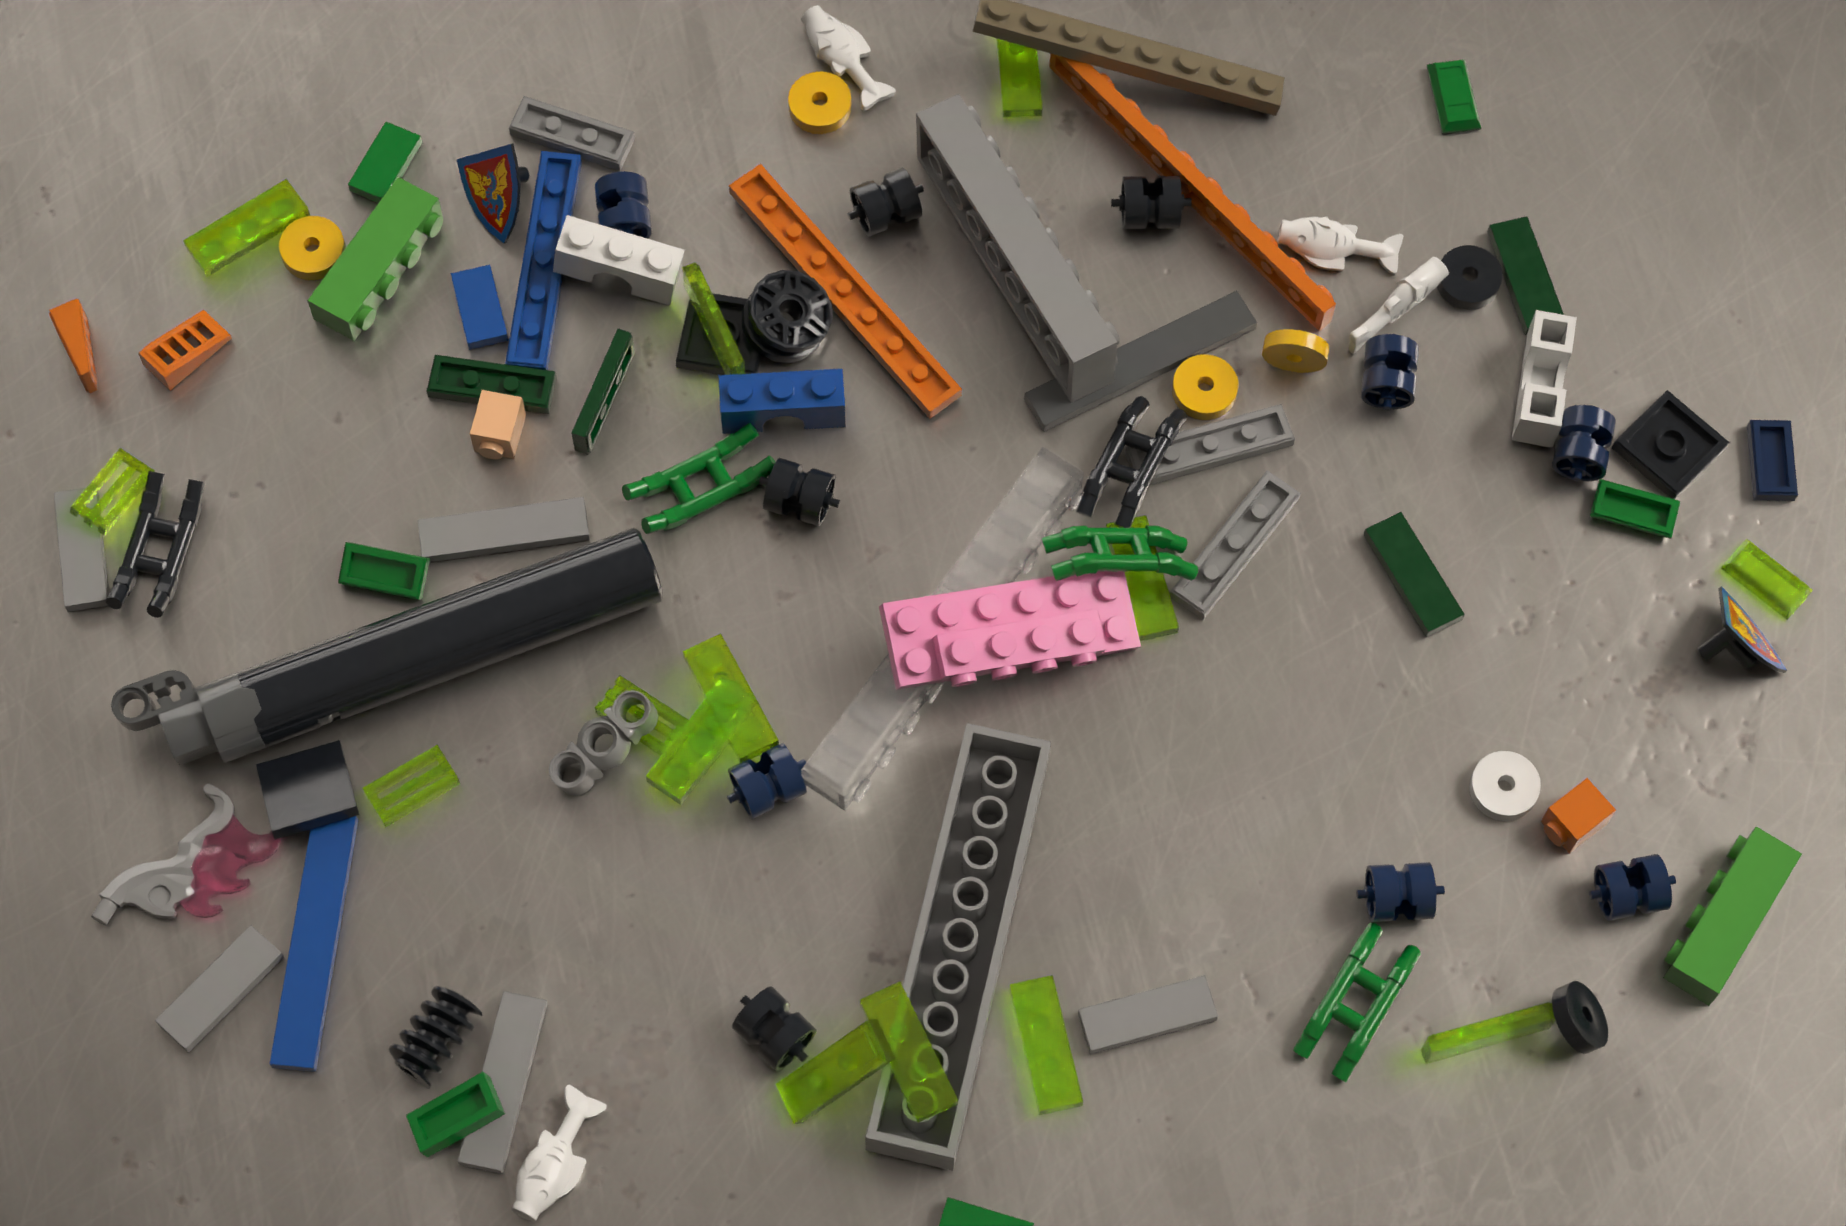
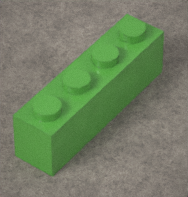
M397 177L307 300L313 319L353 341L356 340L362 330H368L375 320L376 311L385 299H390L396 292L399 279L405 270L414 267L419 260L421 248L429 237H435L440 231L444 219L439 198Z
M1757 826L1748 838L1739 835L1726 856L1733 860L1726 873L1719 869L1706 889V892L1712 895L1708 904L1704 907L1698 903L1687 920L1685 926L1691 929L1687 939L1683 942L1677 938L1666 955L1664 961L1670 964V967L1663 978L1710 1006L1720 994L1802 853Z

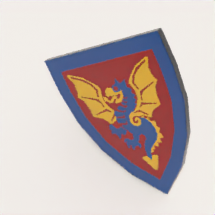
M514 143L457 159L464 191L474 213L485 228L502 243H507L516 223L520 205L521 183L527 182L530 176L526 167H518Z
M1722 586L1719 587L1724 628L1697 648L1700 655L1706 661H1709L1726 648L1745 669L1753 666L1758 659L1775 671L1787 672L1778 654L1751 617Z

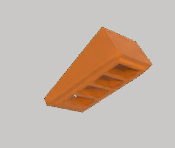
M73 299L50 309L48 314L86 392L93 393L97 391V379L88 318L80 300Z
M203 309L149 343L138 354L143 365L171 391L229 342L232 337ZM204 325L214 336L207 340L198 330ZM192 336L200 345L194 348L186 340ZM180 346L187 353L180 356L175 349ZM169 356L174 362L167 365L163 359Z

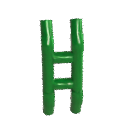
M749 422L734 434L731 433L724 439L714 443V446L662 472L658 471L652 475L642 477L641 480L623 485L622 493L627 501L659 494L670 486L680 505L662 510L658 514L643 518L641 520L643 531L646 534H650L660 530L666 531L686 523L687 520L740 493L744 494L759 485L761 476L768 477L776 463L770 455L755 466H750L742 473L734 476L733 479L722 461L739 453L744 449V446L759 436L756 428ZM707 468L717 487L695 497L685 478Z
M1146 525L1145 528H1088L1087 526H1071L1062 529L1059 533L1041 538L1046 554L1064 548L1070 549L1077 546H1087V544L1091 545L1093 553H1081L1072 556L1069 560L1051 565L1055 581L1075 575L1078 577L1084 574H1096L1097 572L1156 571V573H1165L1171 576L1177 575L1191 581L1198 574L1197 565L1184 561L1177 555L1167 552H1156L1155 555H1152L1149 546L1161 549L1166 548L1181 554L1186 550L1188 544L1186 538L1156 525ZM1108 544H1130L1134 555H1112Z
M1368 923L1293 1049L1295 1053L1308 1059L1332 1018L1352 1029L1355 1033L1331 1072L1344 1082L1348 1081L1421 956V952L1416 946L1407 945L1386 980L1364 968V963L1383 933L1382 928L1376 923ZM1353 982L1376 995L1365 1016L1341 1003Z

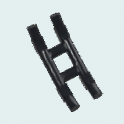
M1136 397L1131 405H1128L1121 413L1117 426L1100 459L1088 476L1083 489L1084 493L1076 512L1092 518L1108 478L1129 484L1114 525L1119 528H1131L1136 513L1139 512L1146 495V490L1168 447L1172 445L1179 433V429L1187 420L1186 412L1182 409L1173 410L1169 417L1165 418L1155 433V438L1134 431L1141 421V417L1149 408V401L1145 397ZM1124 446L1147 453L1139 470L1116 463Z
M148 471L145 491H143L138 509L139 514L122 566L119 567L117 576L113 581V587L106 599V604L110 608L120 609L127 596L131 594L138 577L137 572L140 571L160 575L153 591L154 595L147 607V613L155 618L163 615L167 605L171 603L175 595L187 550L200 518L205 482L188 480L185 499H183L178 518L179 522L157 518L162 500L161 493L165 474ZM150 534L173 538L167 560L143 555Z

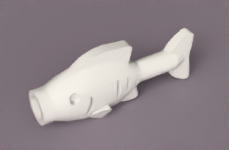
M819 5L811 7L802 15L801 21L806 26L807 36L815 51L816 58L822 59L825 63L829 64L832 72L838 77L845 72L850 75L862 91L860 106L863 111L868 110L877 102L894 96L895 88L882 82H874L860 64V58L869 56L871 49L858 31L825 13Z
M1315 216L1293 221L1282 220L1277 243L1288 246L1294 252L1302 255L1309 264L1323 270L1343 271L1345 268L1344 258L1356 254L1378 259L1381 266L1387 272L1395 275L1398 270V253L1404 236L1403 234H1396L1385 239L1383 243L1358 239L1355 237L1358 230L1356 225H1341L1336 221L1329 220L1328 216L1322 218Z
M1432 257L1410 275L1397 281L1398 287L1391 293L1382 307L1359 328L1351 332L1348 350L1354 355L1366 341L1372 338L1389 322L1392 324L1401 315L1424 300L1449 275V271L1444 263L1438 258Z
M567 1085L564 1089V1100L568 1113L556 1136L544 1130L538 1139L537 1147L528 1154L518 1171L516 1201L511 1210L516 1215L531 1222H536L540 1213L549 1208L559 1198L567 1195L576 1186L585 1167L586 1159L573 1155L571 1144L584 1119H591L599 1115L607 1107L605 1103L586 1097L571 1085Z

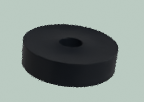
M1464 245L1450 250L1441 259L1447 267L1449 275L1440 282L1437 289L1449 304L1460 309L1475 310L1487 306L1495 299L1502 283L1503 274L1500 263L1489 251L1478 246ZM1463 275H1472L1475 278V280L1468 281L1463 277Z
M1573 981L1557 988L1552 995V1009L1557 1026L1568 1044L1581 1054H1588L1604 1047L1608 1041V1024L1604 1011L1592 991L1579 981Z

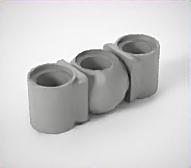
M630 690L618 695L613 706L603 711L607 716L596 717L586 722L578 734L577 744L575 745L571 741L566 751H561L554 756L550 762L549 774L552 781L569 795L578 796L585 794L592 788L595 780L604 776L600 770L613 769L622 764L629 754L631 741L636 745L639 743L641 736L647 735L655 728L658 721V713L655 706L644 694L639 691ZM637 704L644 705L645 712L639 721L633 723L626 721V714L630 707ZM604 734L613 735V743L610 749L601 753L595 752V742L600 736ZM571 764H581L582 771L579 778L574 782H564L563 775L566 768Z

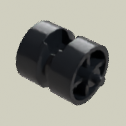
M905 168L897 169L885 174L881 185L872 180L851 187L850 198L854 210L848 212V217L850 220L857 218L865 234L868 237L887 230L891 219H894L897 223H906L921 217L922 206L918 194L924 192L922 184L914 185Z
M1145 176L1123 177L1119 199H1111V207H1119V211H1121L1123 229H1146L1149 223H1154L1157 229H1179L1184 206L1192 205V199L1184 198L1182 194L1180 176H1157L1154 182H1149Z
M778 458L769 477L761 476L759 484L766 486L763 509L785 516L793 511L796 512L798 520L821 526L830 507L838 508L840 505V500L833 498L836 475L815 468L804 472L801 464Z
M773 986L765 988L752 1000L745 995L740 1000L745 1007L735 1018L732 1028L749 1045L758 1044V1054L775 1071L784 1069L796 1058L802 1063L806 1061L809 1056L804 1052V1049L814 1038L817 1032L816 1028L799 1012L790 1013V1003Z

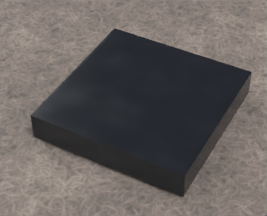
M691 290L676 357V368L718 375L758 373L762 355L748 343L742 329V311L747 299Z
M1667 390L1614 441L1611 448L1668 497L1677 499L1727 449L1730 442Z
M340 740L256 764L271 832L275 840L360 815Z

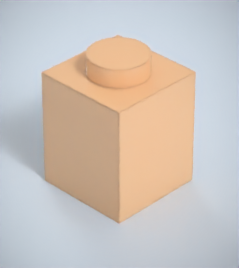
M485 390L481 391L470 431L474 452L494 460L501 459L502 457L515 458L526 418L522 397Z

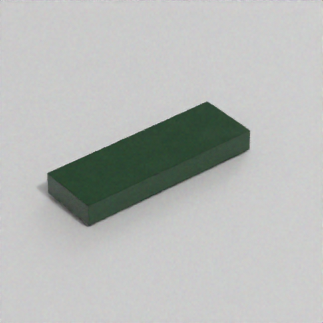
M1528 216L1490 224L1487 233L1502 268V274L1524 334L1527 335L1536 310L1564 315Z
M618 328L571 432L575 451L588 455L593 449L635 353L631 332Z
M435 355L427 386V395L431 398L478 404L481 391L485 390L522 397L525 411L549 414L557 377L555 371Z
M1402 512L1365 529L1364 537L1426 638L1463 620L1464 612Z

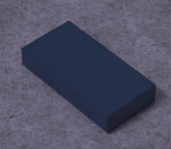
M1750 420L1747 424L1753 500L1795 501L1798 496L1791 420Z

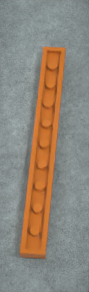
M1050 53L1049 68L1160 176H1180L1182 194L1184 198L1192 199L1191 207L1319 332L1331 323L1336 303L1329 290L1322 285H1317L1308 277L1302 264L1295 258H1289L1278 247L1276 240L1269 232L1261 231L1250 220L1249 214L1241 205L1233 204L1223 194L1222 188L1217 181L1211 177H1206L1197 169L1191 156L1185 151H1179L1169 141L1167 134L1160 126L1152 125L1142 115L1139 106L1132 99L1123 97L1115 89L1114 83L1108 75L1103 72L1099 73L1090 64Z

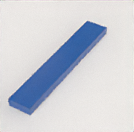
M541 151L505 361L506 365L548 370L563 274L553 272L555 250L566 216L573 217L582 164L581 155Z
M357 816L310 829L270 1058V1066L272 1068L316 1072L358 826Z

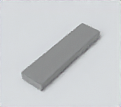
M1282 404L1179 432L1172 445L1168 447L1149 485L1293 446L1295 438ZM1127 446L1125 454L1130 468L1139 470L1147 453Z
M1266 471L1192 563L1198 566L1196 578L1191 581L1181 577L1170 591L1169 597L1204 620L1297 503L1301 493L1269 471Z
M584 497L418 520L421 556L430 558V562L590 540Z
M503 991L482 1072L490 1076L505 1115L464 1137L458 1158L459 1165L503 1174L548 1005L547 1000Z

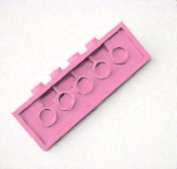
M1097 572L1096 574H1084L1078 577L1075 575L1059 581H1055L1054 576L887 602L879 606L896 690L951 681L952 687H960L977 682L976 676L991 674L992 680H1002L1016 676L1018 669L1031 667L1033 674L1057 669V663L1071 661L1072 667L1085 666L1097 662L1096 656L1132 651L1141 647L1125 572Z

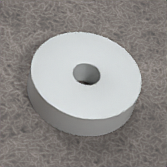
M1497 751L1488 754L1476 765L1471 775L1469 789L1474 804L1483 814L1499 821H1512L1525 816L1533 808L1540 794L1541 781L1535 766L1527 758L1511 751ZM1507 781L1512 786V790H1502L1498 782Z

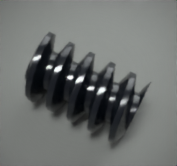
M435 986L431 990L436 1002L425 1000L420 1005L426 1017L420 1015H413L411 1017L410 1023L416 1032L406 1029L400 1032V1039L405 1046L392 1044L388 1048L389 1053L395 1060L396 1066L427 1088H430L432 1084L425 1076V1072L431 1071L441 1074L443 1071L436 1062V1057L440 1056L450 1060L453 1057L446 1046L447 1042L462 1045L464 1042L456 1031L458 1027L473 1030L474 1026L467 1015L473 1013L483 1016L482 1012L471 1001L451 989Z

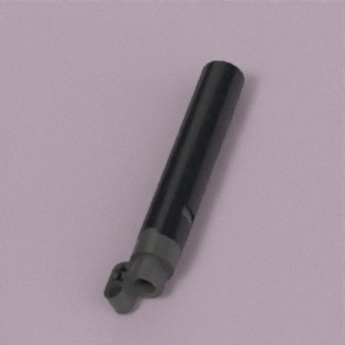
M631 528L316 643L312 647L286 654L196 688L184 673L176 670L165 671L119 689L112 698L111 708L117 720L128 730L140 731L161 724L172 755L179 765L219 751L222 760L226 763L321 728V726L333 721L348 718L662 601L663 590L645 540L642 539L639 530ZM178 685L182 690L180 692L181 699L173 702L169 696L171 695L170 687ZM149 693H155L161 708L156 709V705L150 698ZM132 699L143 700L145 706L139 716L134 718L124 716L123 710L127 702Z

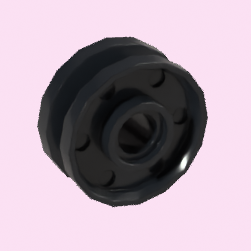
M780 270L767 274L756 284L742 311V329L748 343L760 355L775 362L794 363L809 357L819 347L833 321L832 303L826 290L814 278L799 271ZM780 312L789 314L794 321L785 319Z

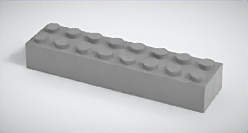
M957 94L916 113L918 160L1054 377L1059 382L1069 401L1072 403L1114 383L1115 365L1118 364L1116 356L1117 345L1120 343L1115 327L1109 321L1105 323L1100 316L1099 305L1094 294L1090 290L1085 291L1079 283V274L1074 263L1069 258L1066 260L1063 258L1059 251L1056 235L1051 228L1045 229L1040 222L1039 211L1035 202L1029 196L1024 197L1019 189L1020 183L1014 169L1011 166L1005 167L1001 161L998 145L992 136L986 137L982 131L981 121L974 107H967L961 96Z

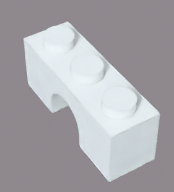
M567 215L555 250L553 272L592 283L594 275L597 273L614 274L630 283L632 287L631 295L670 306L681 272L685 250Z
M1536 310L1527 332L1512 434L1513 441L1553 447L1562 427L1567 391L1563 389L1567 365L1572 354L1577 317Z

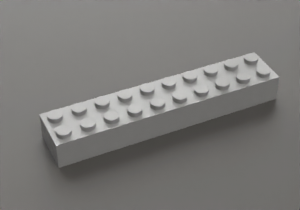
M970 723L966 724L867 1129L866 1151L952 1171L954 1169L1049 761L1051 741Z

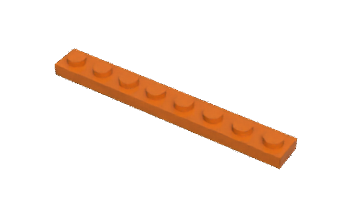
M761 164L729 185L731 196L799 272L814 278L826 290L834 312L929 419L962 396V388Z

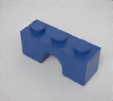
M843 368L719 375L722 434H734L749 422L756 428L757 432H764L763 425L766 421L782 416L801 419L804 422V429L845 427Z

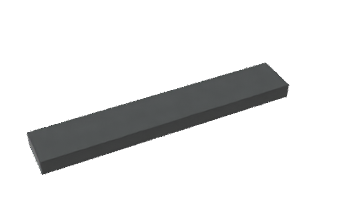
M1235 291L1117 348L1118 364L1115 365L1114 383L1071 403L1057 379L1054 378L1025 392L1024 400L1045 432L1178 367L1183 361L1192 356L1205 354L1255 330L1257 321L1238 291Z

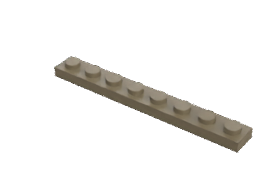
M979 0L972 32L1274 116L1277 115L1281 106L1285 77L1014 1Z

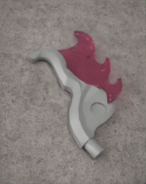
M206 784L203 790L205 795L214 801V811L206 820L178 842L179 851L177 855L169 860L138 864L122 872L99 894L102 900L91 917L97 922L107 925L117 907L122 908L124 905L136 906L154 917L175 919L177 915L175 908L180 905L195 917H214L222 912L223 909L221 905H209V899L219 894L237 893L251 885L249 878L237 879V873L240 869L250 864L263 862L270 858L278 850L281 838L275 840L271 831L269 834L263 835L248 831L234 816V806L229 796L212 784Z

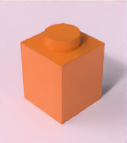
M1586 778L1551 805L1543 816L1541 823L1544 825L1547 837L1555 845L1563 846L1570 854L1606 826L1616 809L1593 783Z

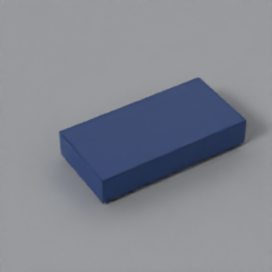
M490 264L450 273L469 350L509 341Z

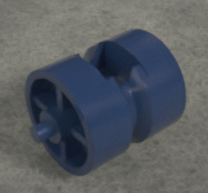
M626 171L610 173L599 178L595 183L596 207L599 211L598 224L649 239L652 234L650 211L647 208L649 200L646 179L640 174Z
M1382 334L1374 336L1366 342L1364 368L1366 371L1363 373L1361 398L1365 403L1384 410L1402 409L1414 403L1416 391V376L1414 373L1418 367L1419 346L1413 339L1397 334Z
M1592 405L1567 407L1564 410L1562 427L1559 431V435L1563 438L1559 439L1556 443L1552 462L1553 469L1558 474L1577 482L1602 479L1607 471L1609 451L1606 448L1612 444L1616 425L1615 417L1608 411Z
M784 743L761 753L759 762L755 763L749 759L728 769V774L734 788H732L733 793L727 795V799L730 804L735 801L742 804L751 819L763 815L774 809L776 800L779 799L786 803L807 793L806 785L801 775V769L808 767L805 759L797 762Z
M1658 854L1633 858L1629 866H1626L1623 861L1596 865L1594 869L1595 890L1589 891V896L1591 900H1598L1600 910L1607 921L1632 917L1636 909H1639L1643 914L1669 910L1672 904L1671 884H1676V878L1674 875L1669 876L1665 863Z
M1430 862L1405 864L1402 871H1398L1394 865H1368L1365 874L1364 890L1356 891L1357 899L1365 898L1371 922L1396 921L1399 914H1404L1407 920L1434 919L1437 895L1445 893L1444 886H1436L1434 871Z

